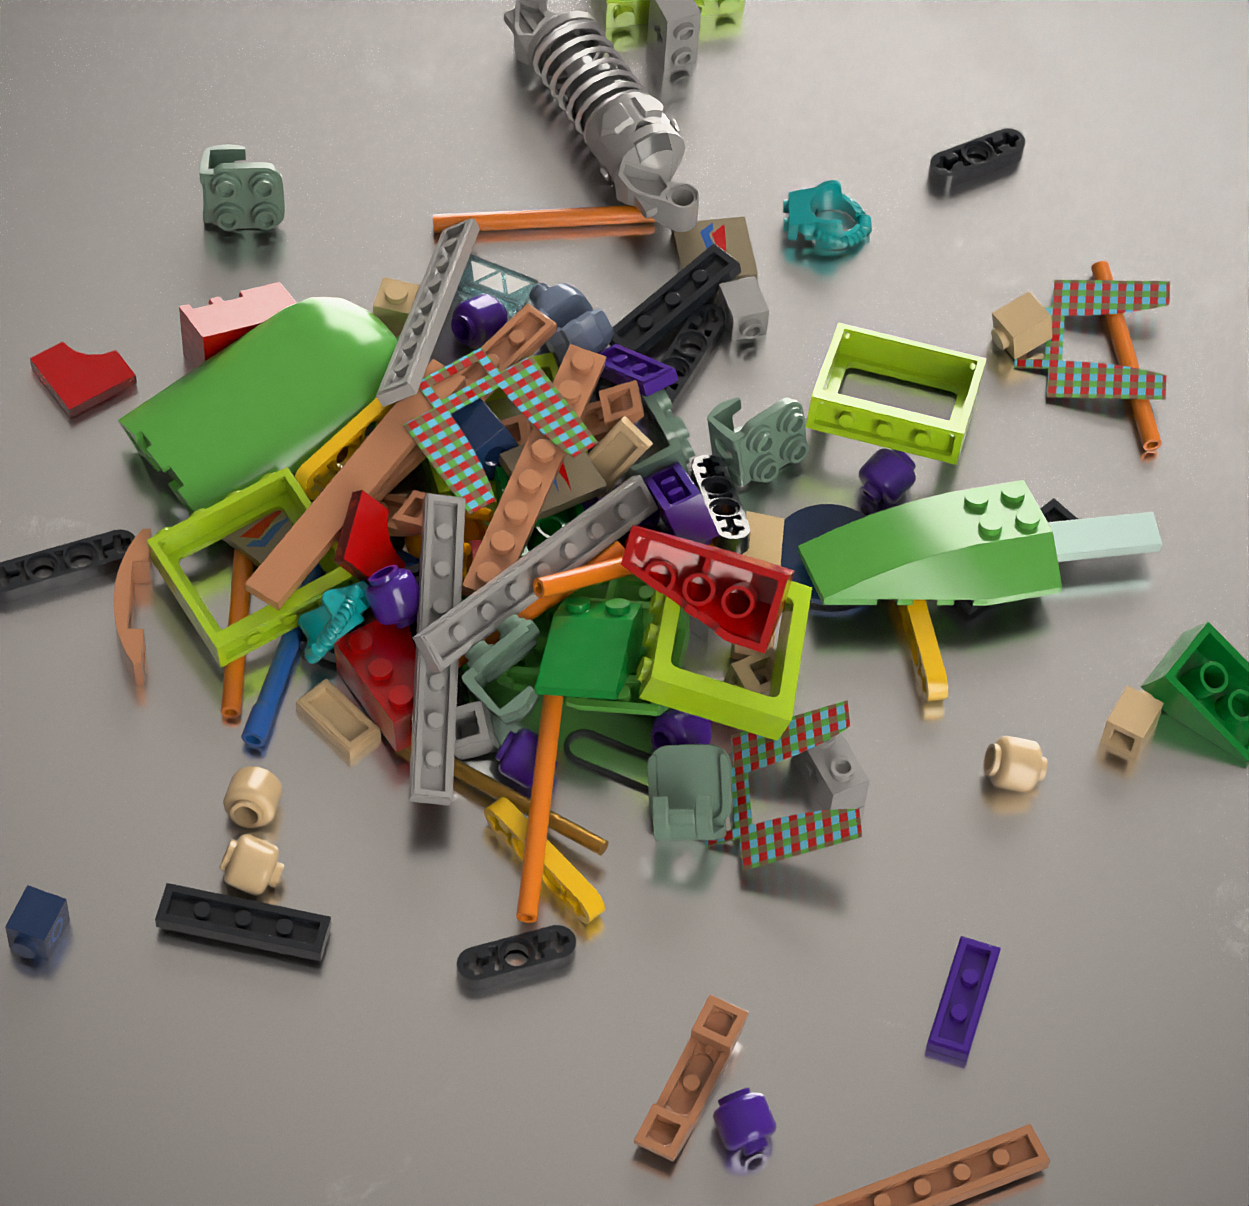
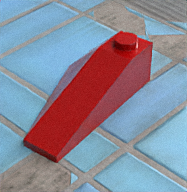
M632 525L621 565L657 592L663 593L677 603L686 613L707 625L723 640L764 654L767 652L783 611L795 570L757 558Z

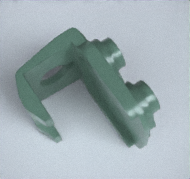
M222 144L206 148L199 165V180L203 191V222L217 223L221 229L226 231L242 228L270 230L279 225L285 217L283 178L281 173L275 169V166L265 162L235 163V161L246 160L244 146Z
M664 388L648 397L641 395L653 423L649 424V427L663 450L637 465L634 463L624 474L625 481L636 475H641L644 478L651 475L654 470L662 466L668 467L676 462H679L688 474L687 464L690 463L689 458L695 456V453L687 439L690 437L684 421L680 416L674 417L670 410L673 408L672 403Z
M738 397L721 402L707 416L712 455L724 460L732 481L738 486H743L751 480L763 481L765 483L770 482L776 477L781 467L789 462L799 463L808 454L809 446L806 440V418L804 417L803 407L799 402L789 397L779 400L749 419L743 427L734 428L732 416L742 409L741 399ZM728 449L732 456L728 455L725 451Z
M516 614L508 617L499 625L497 630L501 634L499 637L500 641L495 645H488L483 640L466 653L465 657L469 660L467 663L469 669L462 675L463 682L479 701H482L495 716L508 725L528 717L540 700V697L534 693V689L529 685L503 708L499 709L483 690V688L497 680L539 644L536 638L539 636L540 630L530 619L519 618Z
M713 744L665 745L655 750L648 760L647 767L649 809L653 817L655 841L716 840L725 837L726 819L733 809L731 762L726 751Z

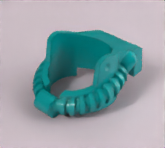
M837 180L825 181L813 188L806 189L803 187L800 190L791 191L788 193V200L783 199V213H787V217L783 218V231H787V239L797 240V233L805 235V240H815V245L818 247L842 249L857 245L866 235L872 232V218L866 215L862 206L855 199H852L849 195L845 196V193L842 191L841 182ZM831 209L840 210L852 216L857 224L852 229L843 232L842 221L824 220L818 218L814 213Z
M365 581L340 589L326 591L321 597L322 606L299 617L298 624L308 639L304 655L309 663H317L327 652L334 648L336 641L365 620L361 614L370 607L365 597V589L368 586Z

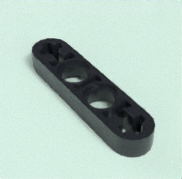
M703 304L688 317L660 361L684 374L682 379L664 388L673 406L670 409L672 413L723 335L725 313L715 304ZM708 320L714 321L708 323L703 334L701 332L702 323H706ZM687 343H693L698 345L701 351L696 354H688L681 347ZM640 395L644 417L652 420L647 405Z
M701 455L691 461L690 479L700 491L719 533V536L712 538L714 547L739 554L747 552L750 546V525L726 463L723 459L713 455Z
M112 530L0 562V579L6 578L10 585L4 587L0 583V602L16 601L117 572L126 552L119 554L114 547L122 546L127 551L135 536L128 530ZM99 550L103 551L105 559H99ZM79 554L89 555L93 559L89 565L83 567L73 565L71 560ZM40 565H48L54 569V572L45 578H39L32 574L33 570ZM25 572L26 575L25 582H22V577L20 575V573Z

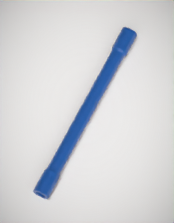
M343 534L337 540L339 544L342 540ZM319 563L304 579L300 588L325 575ZM300 626L281 636L258 699L252 706L241 735L242 740L251 746L261 747L265 744L275 718L276 706L298 651L300 640L304 635Z

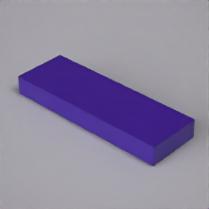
M614 344L598 352V354L607 357L600 377L618 385L636 380L640 394L645 397L679 381L675 368L621 345Z
M960 936L926 1050L967 1062L999 958L1000 947Z

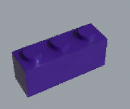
M679 462L643 478L658 507L660 518L671 535L706 545L711 543L712 538L719 536L700 491Z

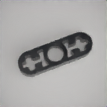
M1002 128L934 154L930 160L929 180L938 187L951 188L1015 164L1023 157L1026 143L1025 137L1016 129ZM972 153H978L983 155L986 160L977 163L971 161L967 156Z
M552 925L467 948L457 958V979L466 989L477 991L566 967L574 960L576 937L569 928L562 925ZM557 941L560 946H564L563 952L557 953L554 947H550V942ZM534 945L538 946V953L541 952V959H535L536 950ZM518 949L527 954L528 960L523 965L513 966L506 962L504 956L507 952ZM492 956H497L499 970H495V962L492 963ZM476 962L477 966L482 968V973L475 975L474 971L469 969V964Z

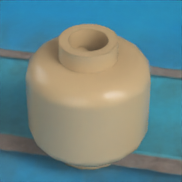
M1002 736L995 744L991 743L988 746L984 756L983 769L985 775L989 776L993 786L1025 793L1032 790L1038 781H1043L1045 778L1047 759L1042 757L1041 748L1037 742Z
M248 766L239 769L232 776L223 800L225 812L236 824L245 828H257L267 825L273 820L283 794L281 782L273 773L261 767Z
M244 834L239 837L238 841L231 838L219 870L224 872L226 884L258 896L265 891L267 885L273 888L276 887L284 869V864L277 862L279 849L276 845L250 834Z

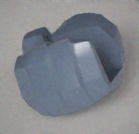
M542 282L536 284L531 289L529 298L533 300L531 302L534 304V308L557 323V332L544 344L553 353L554 358L560 365L570 344L595 353L604 350L608 346L614 335L612 325L601 308L593 310L590 302L577 287L567 283H560L550 287L547 283Z

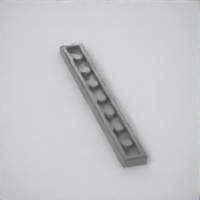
M474 218L442 230L378 389L376 397L383 407L417 394L480 231V227Z
M641 475L629 478L414 636L413 639L431 672L438 673L468 652L474 645L495 632L499 625L508 617L519 614L539 599L535 595L532 586L535 578L582 567L630 531L632 525L637 526L657 511L658 507Z
M426 493L423 498L419 606L416 635L461 603L466 498ZM417 645L415 653L408 801L450 806L453 798L459 658L441 672L432 673Z

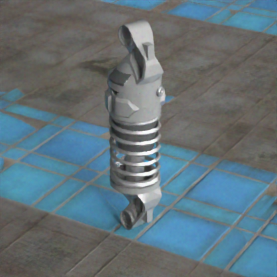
M516 0L515 9L504 13V22L514 34V48L517 60L531 66L535 73L542 78L543 84L550 88L551 95L559 101V106L567 112L568 119L575 123L576 130L584 135L585 143L599 161L600 172L607 181L612 179L614 182L617 200L627 205L636 206L645 219L652 217L663 226L676 232H686L693 229L698 219L699 191L692 184L684 182L674 183L671 181L685 152L684 140L679 134L681 128L674 119L669 121L663 112V105L648 94L647 90L640 84L639 78L631 72L630 66L623 61L621 54L614 49L613 43L606 38L605 32L588 12L548 11V0ZM599 52L597 58L593 60L596 53ZM608 53L609 58H603L604 54ZM568 77L564 83H556L557 79Z

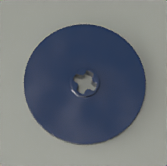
M818 504L802 508L784 520L781 566L795 570L792 578L793 582L812 587L810 602L823 605L797 552L798 546L838 527L867 517L866 515L842 505Z

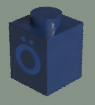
M27 885L5 926L9 947L25 958L38 957L48 961L70 920L67 899Z

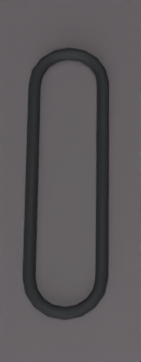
M588 729L575 730L565 738L564 752L573 762L649 793L647 785L575 756L570 750V742L579 735H588L648 760L651 754Z

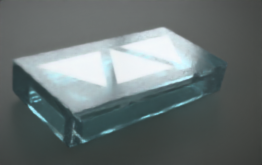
M470 254L457 290L472 296L490 294L498 299L506 309L518 313L527 303L529 304L530 291L538 284V280Z

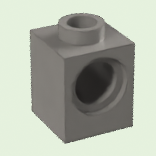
M755 276L719 284L717 306L725 313V329L730 341L753 339L759 335L767 334L770 310Z

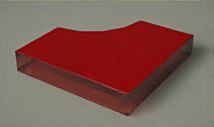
M61 342L30 358L31 367L70 418L137 384L136 374L117 350L104 354H84L73 350L66 343Z
M364 490L352 492L333 561L359 581H365L369 585V577L380 569L390 565H397L401 569L405 568L406 564L397 555L390 541L387 525L389 510Z

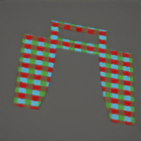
M1054 280L1052 307H1044L1051 315L1052 339L1046 341L1045 359H1026V354L1015 359L1014 368L1048 369L1047 397L1166 400L1167 375L1113 364L1062 361L1065 316L1108 315L1168 306L1170 304V281Z
M482 347L422 379L419 390L433 409L403 425L456 497L466 498L465 510L469 515L496 500L476 453L450 415L451 413L500 387L511 402L542 434L574 458L599 444L532 356L500 372ZM476 362H479L488 373L484 378L443 400L439 398L431 387Z
M848 700L792 716L791 723L778 741L747 731L731 735L734 766L731 768L735 828L726 831V836L721 839L705 840L706 848L740 838L742 871H746L863 837L860 809L814 811L752 824L748 772L800 754L850 728Z

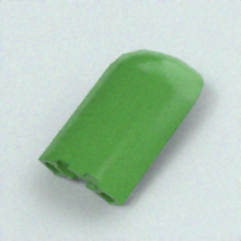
M310 297L282 309L117 421L138 453L157 472L160 470L163 472L167 471L174 480L168 485L189 515L199 509H207L217 504L233 491L243 490L257 483L268 473L278 472L285 467H288L292 474L296 472L305 461L377 398L378 389L400 335L395 337L387 326L369 310L342 298Z

